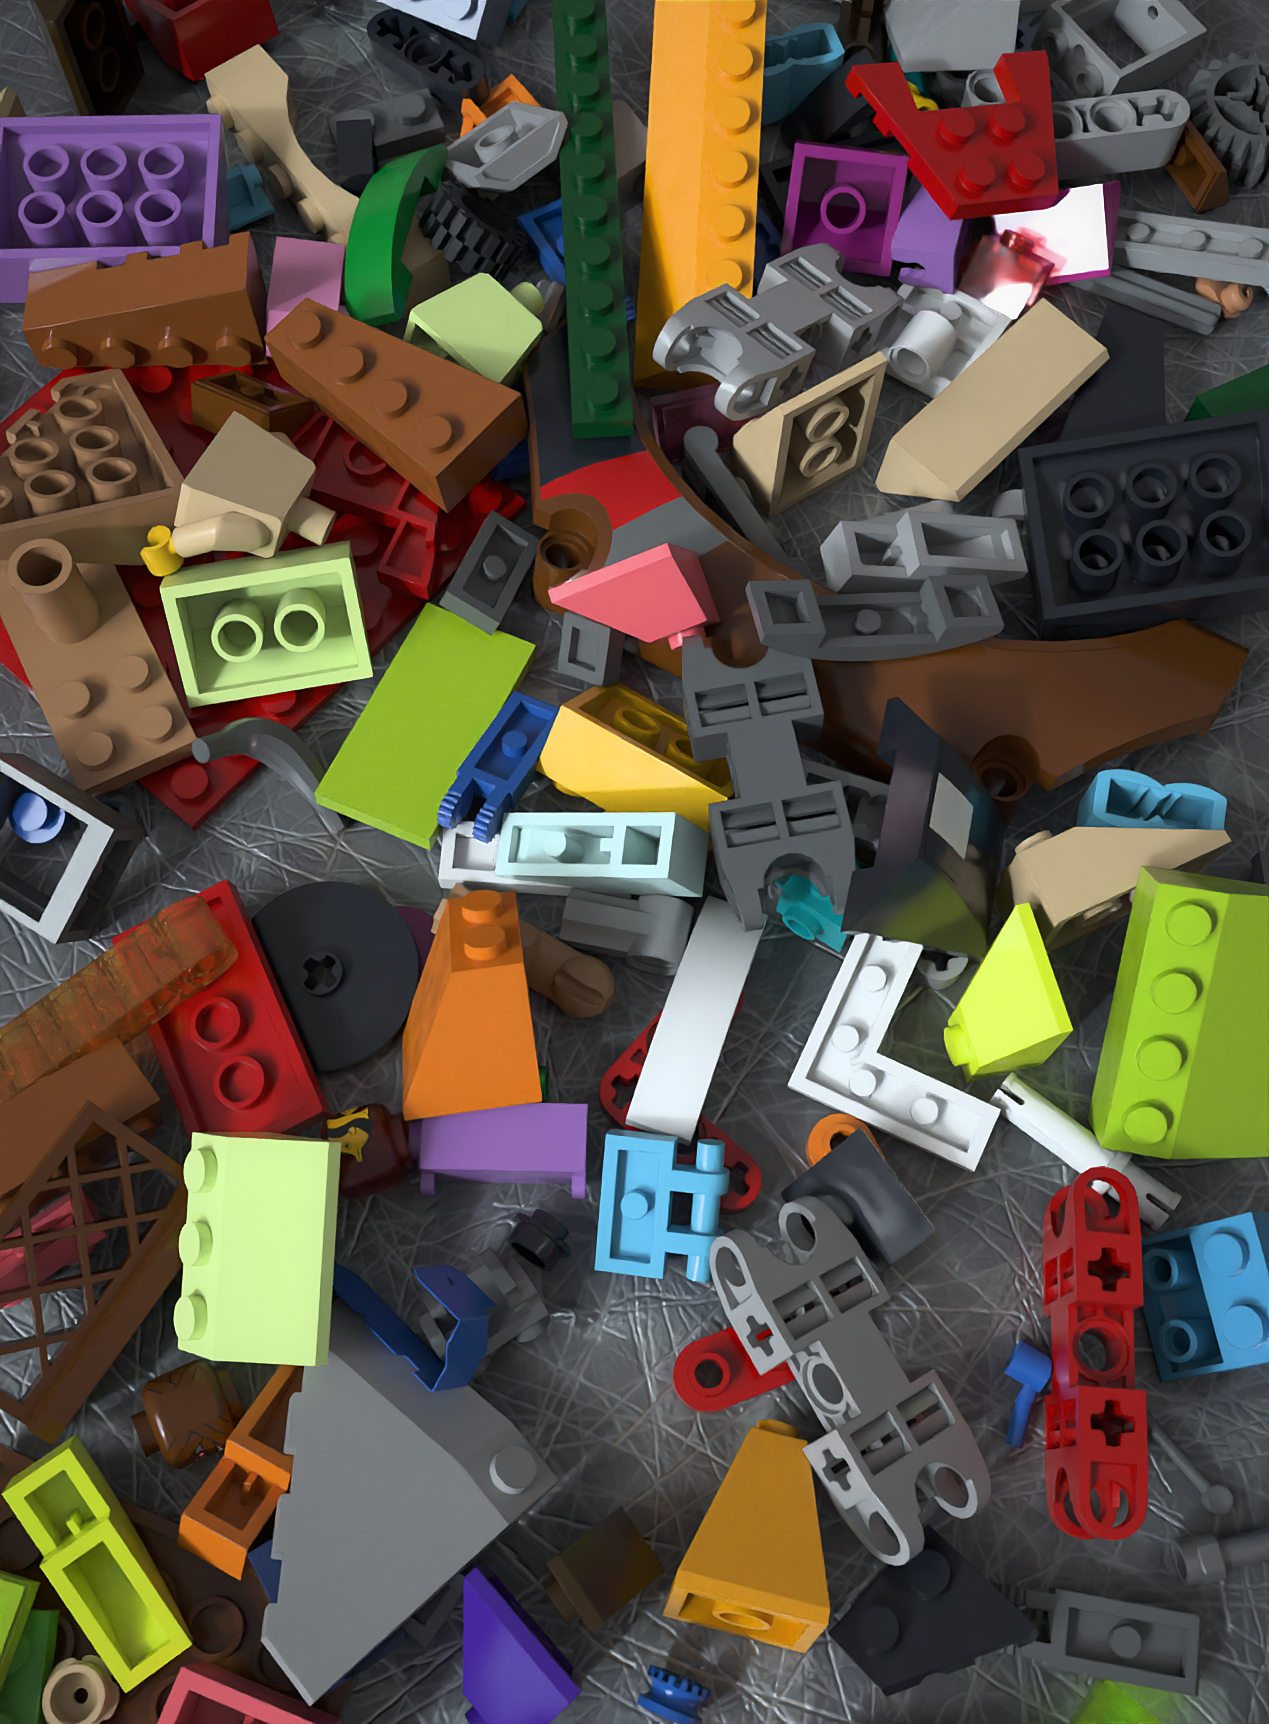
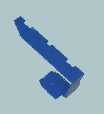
M334 1261L332 1290L353 1312H361L366 1317L362 1321L395 1356H405L418 1370L413 1372V1374L430 1392L465 1387L469 1384L487 1350L489 1315L483 1309L498 1308V1305L467 1275L451 1265L415 1267L413 1269L418 1281L458 1320V1324L446 1344V1360L444 1365L442 1360L360 1276Z

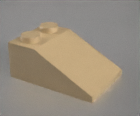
M881 351L786 401L762 417L749 421L734 435L730 469L736 477H740L746 483L752 498L768 519L863 467L888 361Z
M1073 827L1054 837L1049 830H1045L1027 838L1015 848L1016 856L1012 863L1001 871L1003 878L996 888L993 905L1005 923L1016 905L1029 902L1047 954L1130 916L1141 865L1202 875L1232 841L1225 830Z

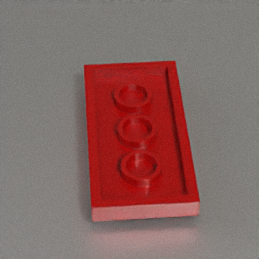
M225 879L111 938L191 1145L193 1132H271L294 1135L332 1115L236 885Z

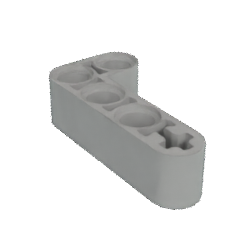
M993 69L975 70L969 75L960 108L1006 103ZM1166 89L1052 102L1058 181L1165 166L1172 159L1190 115L1188 102L1179 93Z

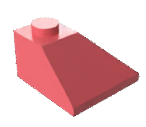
M670 543L662 544L548 590L551 602L648 643L665 644L669 642L672 651L682 649V637L700 634L702 640L707 639L704 628L721 622L696 551Z

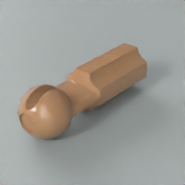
M456 883L448 895L442 899L434 914L431 932L436 934L448 899L464 897L476 890L463 883ZM519 916L528 987L555 1002L563 1012L577 1019H592L605 1012L615 996V980L610 968L599 958L580 953Z

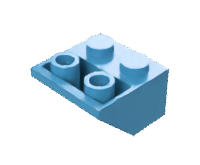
M1248 1212L1141 1239L1142 1307L1161 1382L1269 1365V1212Z

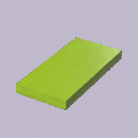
M427 602L314 793L316 803L431 850L443 828L437 821L441 800L444 799L445 794L447 795L449 788L457 779L458 768L513 692L518 691L536 658V645L497 629L490 636L453 612Z

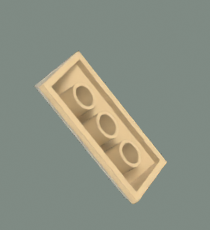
M1042 298L891 438L875 482L879 491L960 502L1110 358L1107 349L1045 298Z

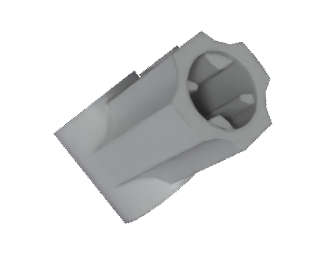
M571 888L565 902L559 940L573 949L625 958L627 964L643 972L664 976L676 975L688 945L694 908L683 900L667 895L647 894L640 896L638 901Z

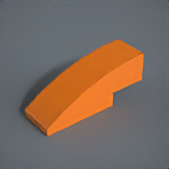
M281 1364L228 1437L224 1456L181 1516L177 1545L238 1580L242 1579L251 1565L247 1554L263 1545L274 1529L278 1498L281 1494L290 1493L294 1455L285 1454L283 1450L289 1400L293 1393H299L302 1390L303 1365Z

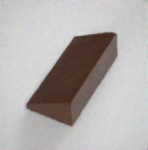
M1188 118L1172 159L1164 167L1194 210L1200 213L1228 203L1227 171Z
M237 370L191 382L193 422L197 426L215 434H218L230 415L235 411L267 432H282L290 439L315 412V403L310 402V400Z

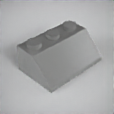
M891 0L883 8L882 20L903 72L993 69L1002 53H1014L1020 0Z

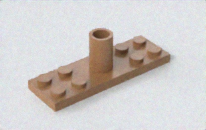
M47 538L30 540L19 546L9 560H0L1 619L76 787L95 797L101 793L111 792L193 755L192 743L197 739L195 732L114 564L75 563L70 552L63 544Z

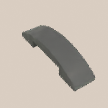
M986 574L928 576L919 592L815 595L810 579L748 581L745 588L760 643L784 653L812 659L877 661L914 657L986 639L999 634L1005 626Z

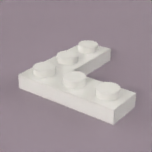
M866 933L855 935L787 1087L837 1111L854 1116L865 1124L962 1169L974 1172L1001 1109L876 1053L923 946L905 941L898 943L882 941L881 936Z

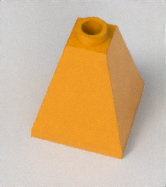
M760 1420L757 1422L756 1428L750 1427L677 1570L665 1601L662 1616L804 1654L828 1626L830 1603L812 1469L809 1460L802 1448L808 1445V1441L798 1439L799 1430L776 1420Z

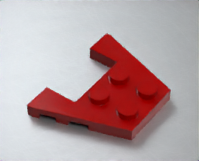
M1045 50L1002 53L993 68L1006 103L919 111L899 62L853 65L845 84L855 99L863 95L875 110L876 115L873 122L884 137L895 136L907 151L910 158L906 165L950 221L1047 210L1059 195L1049 62Z
M318 408L290 438L299 452L313 461L317 468L309 499L396 529L376 569L378 581L386 586L429 600L433 593L441 508Z

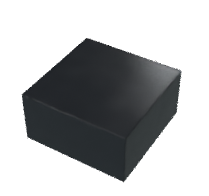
M371 119L336 121L337 163L340 187L360 198L366 185L379 169Z

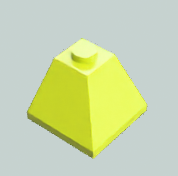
M1029 902L1015 906L988 948L985 957L979 964L947 1021L949 1027L944 1028V1041L950 1061L954 1066H962L967 1083L1042 1065L1073 1031Z

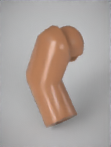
M1200 277L1196 279V294L1218 302L1222 306L1220 318H1237L1242 311L1251 306L1253 301L1252 289L1246 287L1242 290L1244 284L1214 281Z

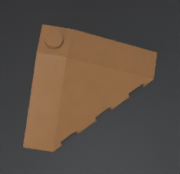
M115 368L62 378L50 389L52 400L57 402L42 416L40 410L30 408L6 431L7 440L12 445L0 456V560H9L19 546L30 540L47 538L63 544L70 552L75 563L144 565L145 562L140 552L144 547H151L147 540L149 531L154 526L162 525L169 528L173 534V530L176 528L174 522L184 478L121 369Z

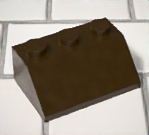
M30 0L37 24L41 28L51 54L53 65L57 70L65 94L76 116L122 115L145 74L122 0Z

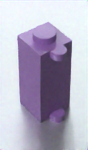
M529 1103L422 1118V1121L412 1120L410 1123L409 1161L419 1162L421 1196H436L437 1182L572 1184V1199H586L587 1104Z

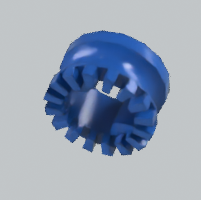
M650 1664L647 1675L650 1676L652 1685L648 1692L640 1693L637 1704L678 1724H702L703 1720L698 1715V1706L702 1701L710 1700L712 1690L684 1677V1680H681V1683H678L679 1674L674 1673L672 1675L673 1672Z

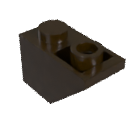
M621 1506L546 1563L554 1578L545 1584L544 1588L569 1626H572L582 1618L589 1630L593 1632L660 1576L665 1569Z

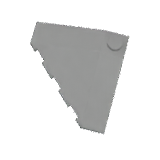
M341 1298L331 1305L328 1365L304 1366L302 1390L299 1393H293L289 1400L283 1453L294 1455L290 1493L281 1494L277 1501L271 1559L282 1560L277 1603H269L265 1608L261 1636L262 1643L309 1706L315 1703L527 1515L559 1481L515 1425L475 1390L467 1385L465 1387L430 1392L413 1374V1372L418 1370L405 1356H395L362 1321L366 1317L361 1312H353Z

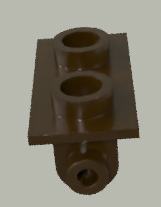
M842 0L837 36L845 51L843 64L865 48H867L876 63H885L889 36L882 20L883 8L885 7L883 6L884 0H852V2Z

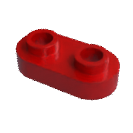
M789 1318L784 1320L785 1324L790 1322ZM733 1326L687 1345L678 1355L672 1374L673 1386L679 1399L687 1407L700 1413L719 1412L785 1386L796 1379L787 1362L760 1376ZM769 1328L756 1335L757 1340L760 1342L771 1336V1329ZM709 1361L715 1363L720 1368L722 1379L718 1386L704 1388L697 1382L695 1369L700 1363Z

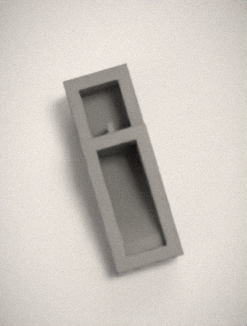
M907 511L897 524L841 520L820 546L828 589L838 594L919 592L928 576L986 574L988 582L992 586L1021 579L1028 573L1016 521L1009 518Z

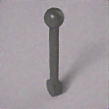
M1147 1411V1432L1201 1491V1503L1204 1509L1215 1515H1223L1230 1512L1234 1503L1230 1490L1223 1485H1213Z

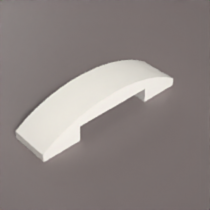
M708 895L665 1003L625 1124L654 1134L678 1136L679 1143L690 1146L718 1059L769 915L762 913L763 929L744 932L740 928L729 902Z

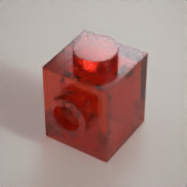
M1005 229L1002 236L999 234L983 235L980 242L976 240L972 242L963 256L959 270L964 276L957 290L1017 320L1035 305L1055 263L1032 252L1036 243L1010 229Z

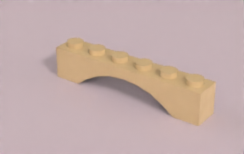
M259 44L205 73L211 96L206 101L209 113L222 115L224 132L229 129L233 133L242 153L251 164L259 163L263 167L275 192L282 199L289 197L294 202L302 221L313 234L320 232L328 243L345 245L346 261L349 232L360 198L329 180L312 164L299 146L296 139L298 117L287 74ZM413 215L401 257L402 263L413 275L402 317L410 313L418 304L451 288L448 260L444 258L445 253L442 250H435L430 245L431 239L423 236L421 233L422 228L418 224L420 220L415 215Z

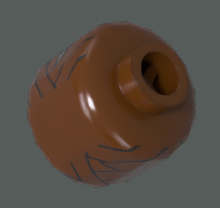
M197 1359L145 1383L141 1390V1401L144 1410L132 1415L131 1419L145 1456L148 1457L160 1451L166 1464L171 1468L181 1469L225 1449L228 1437L235 1429L236 1423L240 1422L245 1414L226 1366L214 1370L207 1360Z

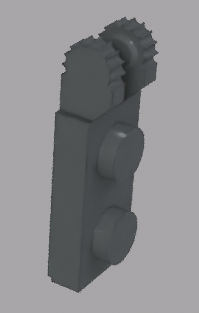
M992 1582V1585L1017 1609L1024 1610L1026 1607L1047 1611L1044 1642L1034 1640L1032 1644L1018 1648L1017 1643L995 1652L1043 1661L1042 1666L1050 1669L1198 1697L1203 1616L1049 1587V1593Z

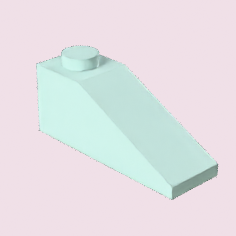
M676 812L504 813L495 875L505 879L636 895L659 894L702 897L710 833Z

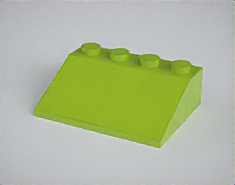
M1141 865L1087 1118L1101 1148L1170 1160L1269 1157V885Z

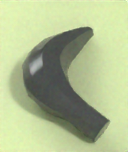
M253 716L237 719L225 726L221 731L193 741L192 752L198 762L207 763L235 754L249 756L264 763L287 780L337 833L343 831L348 826L345 815L316 803L314 793L326 773L319 760L304 741L288 727L272 719Z

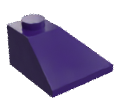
M487 1564L476 1566L464 1577L463 1694L473 1705L465 1713V1717L470 1724H549L582 1692L584 1678Z

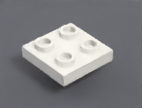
M903 283L897 293L904 298V304L894 326L886 338L868 356L861 360H865L881 351L888 359L885 373L934 399L1010 328L1013 317L956 287L952 295L943 294L942 289L915 287Z

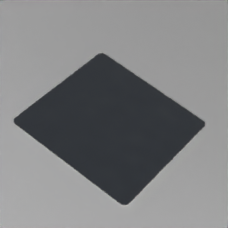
M862 1129L856 1130L781 1193L786 1204L802 1196L815 1197L824 1202L856 1238L877 1275H880L935 1233V1228ZM801 1214L804 1227L812 1238L816 1240L811 1223ZM859 1275L846 1282L847 1289L861 1283L863 1279Z

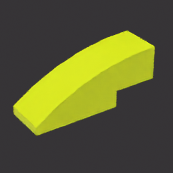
M76 1434L9 1481L2 1495L44 1556L40 1564L41 1569L125 1693L193 1644V1638L150 1554L104 1476Z

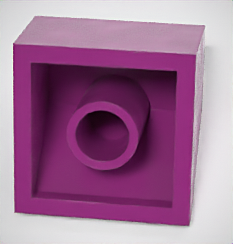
M796 140L779 258L802 247L818 243H829L845 256L842 271L890 277L892 265L891 247L899 223L908 169L906 163L909 160V156L906 153Z

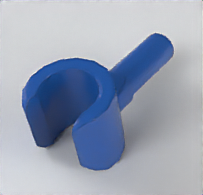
M1024 1341L1017 1343L1003 1370V1373L1022 1384L1016 1396L1005 1441L1006 1444L1023 1449L1033 1404L1036 1403L1038 1393L1044 1388L1052 1372V1364L1048 1355Z

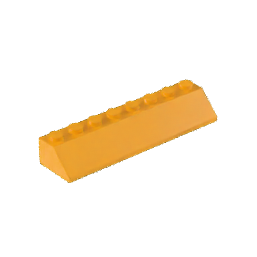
M655 0L633 387L718 391L721 385L720 381L709 374L697 371L680 373L674 370L670 372L653 360L655 343L663 327L676 311L691 299L727 283L747 299L752 298L767 0Z

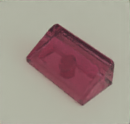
M720 382L652 397L649 399L648 427L670 464L682 462L684 458V436L692 427L706 426L716 432L719 439L718 454L732 450L734 435L746 423L762 417L766 412L737 421L727 418L714 405L715 395L721 385Z

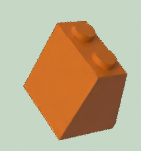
M477 890L468 893L464 897L447 900L412 1001L405 1027L402 1030L403 1115L405 1121L543 1102L515 890L506 892Z

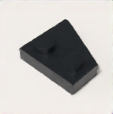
M929 1524L923 1529L925 1540L923 1550L904 1565H890L828 1632L835 1644L886 1697L920 1685L926 1676L933 1673H953L974 1665V1658L1017 1643L1018 1648L1032 1644L1039 1636L1036 1626Z

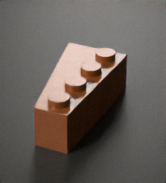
M246 231L231 234L228 245L208 248L203 240L184 243L180 246V254L153 259L148 251L127 254L126 261L122 265L109 268L97 260L30 273L22 332L39 366L57 369L110 366L124 369L131 366L183 368L189 365L242 367L253 364H268L269 356H266V342L263 338L266 335L268 293L251 233Z
M307 297L263 337L281 377L312 403H315L320 410L447 513L528 434L529 426L520 392Z
M117 1037L0 1104V1213L87 1100L97 1105L146 1141H150L156 1134L157 1128L163 1124L160 1097ZM92 1122L74 1146L78 1173L98 1170L117 1157L114 1136L94 1122ZM127 1146V1153L134 1151L132 1148ZM65 1159L50 1178L67 1175ZM69 1186L40 1191L28 1206L30 1219L69 1191ZM20 1219L17 1220L7 1235L20 1227Z

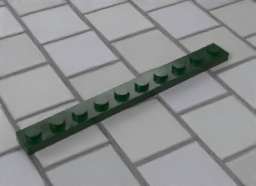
M552 0L557 111L564 113L568 122L559 149L573 439L634 436L605 0Z

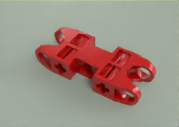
M1100 1166L1089 1168L1078 1175L1071 1185H1067L1053 1194L1046 1204L1043 1216V1317L1051 1318L1052 1393L1044 1395V1464L1046 1502L1049 1515L1056 1527L1067 1536L1080 1540L1100 1538L1112 1541L1126 1539L1137 1532L1145 1520L1148 1507L1146 1390L1135 1389L1133 1310L1143 1306L1142 1241L1139 1203L1135 1187L1118 1170ZM1099 1180L1107 1182L1114 1187L1120 1199V1209L1115 1218L1112 1219V1216H1110L1108 1205L1101 1194L1093 1188L1086 1186L1088 1182ZM1065 1200L1064 1224H1062L1059 1211L1061 1204ZM1085 1203L1089 1205L1093 1212V1215L1088 1212V1210L1085 1207ZM1083 1333L1096 1337L1105 1349V1365L1100 1372L1091 1370L1083 1363L1079 1356L1078 1343ZM1128 1424L1133 1425L1131 1430H1128ZM1091 1425H1095L1096 1430H1093ZM1122 1488L1127 1496L1128 1513L1121 1524L1112 1527L1116 1520L1117 1508L1120 1507V1490ZM1068 1489L1074 1515L1081 1527L1070 1521L1065 1513L1063 1502ZM1092 1489L1096 1491L1100 1498V1512L1097 1520L1091 1511L1090 1492Z

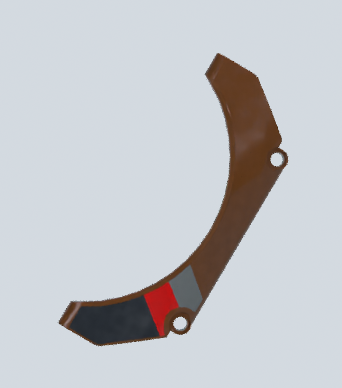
M567 317L564 318L531 351L527 359L522 363L519 377V390L522 395L529 426L527 440L533 524L549 530L537 545L531 585V595L534 601L543 609L564 617L565 611L569 610L551 602L548 593L549 589L662 544L670 543L696 551L721 621L704 628L707 639L703 640L704 648H712L718 660L733 668H747L757 664L765 657L769 647L760 643L745 591L748 581L803 580L808 578L776 561L742 537L701 501L678 475L654 440L639 409L632 382L634 436L573 439ZM811 581L815 595L838 594ZM1181 618L1143 631L1098 639L1032 641L988 637L940 652L890 660L831 661L810 658L824 711L821 740L804 742L803 744L871 780L890 785L893 768L878 757L876 753L887 700L898 696L942 737L980 777L999 810L1005 831L1032 782L1050 792L1097 766L1137 749L1194 733L1205 736L1225 705L1249 655L1250 649L1191 620ZM625 633L623 649L682 679V649L672 651L669 642L665 644L648 643Z

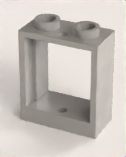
M1058 0L1049 5L1030 47L1034 51L1045 50L1048 55L1049 67L1079 99L1149 91L1185 71L1208 30L1178 0ZM1153 6L1157 9L1158 16L1154 14ZM1112 18L1147 55L1120 69L1084 31Z

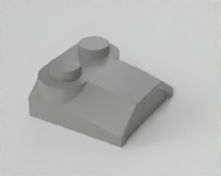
M511 101L446 148L449 152L440 182L450 180L453 184L455 182L462 183L467 190L469 188L478 191L480 197L483 199L487 197L492 201L500 193L515 190L556 160L568 125L564 113Z

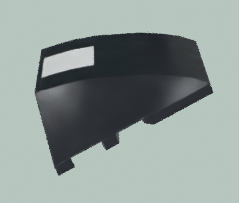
M898 696L888 699L876 755L893 768L875 863L874 867L852 871L840 932L851 935L866 933L881 936L882 941L890 943L905 941L920 944L924 950L969 959L984 958L1005 836L999 810L980 777L971 766Z

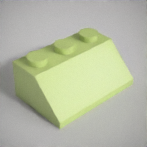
M350 540L323 544L322 546L317 545L280 551L274 557L269 558L255 555L181 567L163 578L159 589L189 708L373 677L362 599Z
M271 1132L192 1133L191 1151L187 1155L184 1164V1181L189 1190L187 1220L179 1237V1253L183 1262L182 1294L174 1310V1327L178 1336V1349L214 1361L303 1366L328 1365L341 1142Z

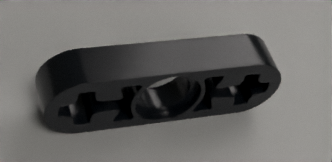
M398 9L382 11L369 21L367 34L375 58L420 89L428 88L432 97L455 111L461 112L463 99H471L478 108L488 100L490 87L484 64L468 51L415 17ZM425 56H440L434 63L428 65L416 64L419 59Z

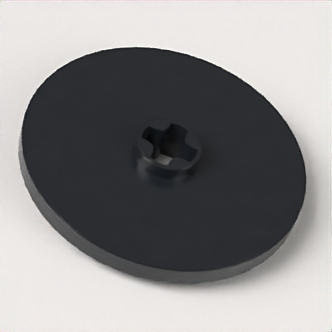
M337 881L315 882L293 888L279 895L260 909L251 919V923L315 1074L335 1073L357 1067L380 1054L401 1033L405 1027L421 978V960L417 942L410 927L388 901L375 892L355 884ZM321 965L326 969L333 966L331 971L337 977L333 986L330 988L323 984L316 986L318 981L312 973L317 966Z

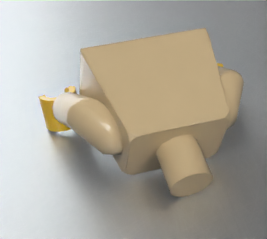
M233 411L182 483L174 522L176 528L173 530V534L166 526H154L147 535V540L151 547H144L140 555L149 571L155 576H166L174 573L183 564L184 557L187 558L210 551H242L264 558L274 557L290 531L322 546L332 530L337 512L309 499L317 468L313 461L299 452L286 434L282 432L269 433L245 416Z

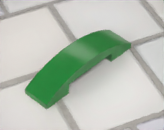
M443 143L388 161L377 170L366 185L353 216L346 251L345 306L351 318L372 327L401 320L413 275L402 263L401 257L418 198L438 191L449 152Z

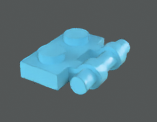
M611 1128L606 1133L595 1270L663 1279L667 1272L668 1253L670 1252L688 1255L686 1278L697 1282L712 1281L709 1253L714 1240L724 1234V1231L718 1228L721 1195L728 1193L730 1171L723 1167L725 1142L716 1139H699L696 1164L684 1165L676 1164L678 1136ZM674 1191L693 1193L691 1225L671 1224Z

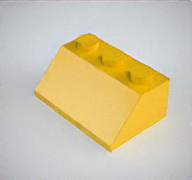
M621 683L607 687L595 685L562 704L536 766V771L552 779L553 785L558 790L570 796L584 797L605 809V813L676 812L708 833V804L735 799L727 758L722 757L694 762L686 720ZM709 835L708 851L712 848V842H711V837H710V835Z

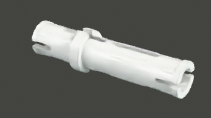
M1011 1072L1000 1089L1021 1103V1105L999 1089L988 1102V1104L1001 1109L999 1114L1079 1173H1083L1091 1167L1105 1166L1116 1169L1125 1175L1135 1187L1140 1218L1149 1224V1227L1154 1231H1157L1163 1225L1169 1215L1147 1200L1146 1196L1167 1212L1170 1209L1174 1210L1181 1200V1195L1177 1192H1172L1130 1161L1132 1153L1101 1148L1095 1134L1017 1078L1015 1073ZM1099 1180L1091 1181L1090 1187L1101 1194V1196L1106 1192L1120 1202L1118 1193L1110 1184Z

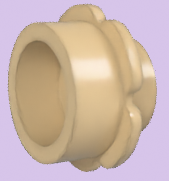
M86 1655L79 1661L75 1658H68L53 1669L47 1679L42 1698V1710L48 1724H100L102 1720L110 1719L113 1716L119 1703L120 1689L118 1684L112 1681V1673L101 1657ZM79 1688H85L88 1692V1698L83 1704L75 1700V1693Z

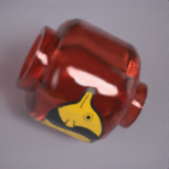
M377 1102L325 1118L321 1127L320 1139L341 1142L338 1194L341 1198L347 1201L358 1200L398 1188L404 1184L407 1178L408 1167L417 1164V1162L411 1155L408 1147L410 1128L407 1120H404L403 1112L393 1114L385 1104Z

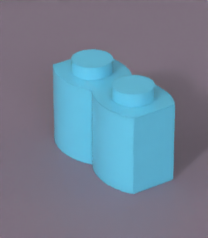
M808 23L794 27L782 36L765 34L761 126L773 123L783 118L787 113L792 114L799 104L821 82L843 65L845 51L832 24Z
M1123 769L1105 770L1098 772L1080 800L1076 827L1224 830L1227 799L1218 792L1197 784L1171 783L1162 786L1151 777L1135 771Z

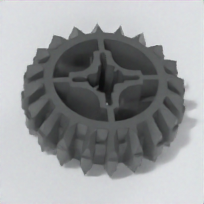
M1254 51L1246 59H1242L1237 54L1231 52L1225 61L1213 59L1205 70H1198L1196 76L1191 80L1188 90L1183 94V97L1190 106L1188 118L1227 171L1228 186L1234 180L1243 181L1246 188L1250 190L1260 181L1269 188V59H1259Z

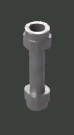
M1269 1527L1216 1539L1213 1533L1204 1532L1173 1540L1171 1542L1172 1558L1181 1581L1185 1586L1226 1579V1569L1269 1560Z

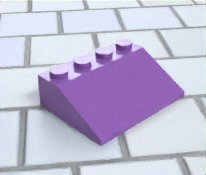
M221 114L0 117L1 303H26L30 273L97 260L109 268L122 265L126 261L127 254L148 251L153 259L180 254L181 244L203 240L208 248L229 244L224 122Z

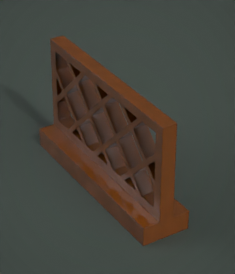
M89 1100L82 1106L0 1213V1251L23 1246L28 1280L27 1286L0 1291V1303L30 1297L35 1334L0 1343V1356L36 1348L40 1372L21 1399L0 1387V1409L24 1423L28 1431L52 1446L183 1266L179 1253V1237L187 1220L189 1191L184 1181V1167ZM92 1122H94L114 1136L118 1166L78 1173L74 1146ZM127 1146L147 1160L129 1164ZM65 1159L67 1175L50 1178ZM160 1168L180 1182L162 1207L135 1212L130 1174ZM120 1176L124 1215L84 1223L79 1184ZM69 1186L74 1225L32 1233L28 1206L40 1191ZM20 1219L22 1235L4 1239L13 1225ZM152 1220L142 1235L138 1237L137 1223ZM126 1225L129 1245L128 1254L119 1266L91 1272L86 1233ZM75 1236L80 1274L38 1283L33 1244ZM108 1280L94 1298L92 1283ZM82 1286L85 1312L73 1327L45 1333L40 1295ZM62 1342L48 1361L46 1345Z

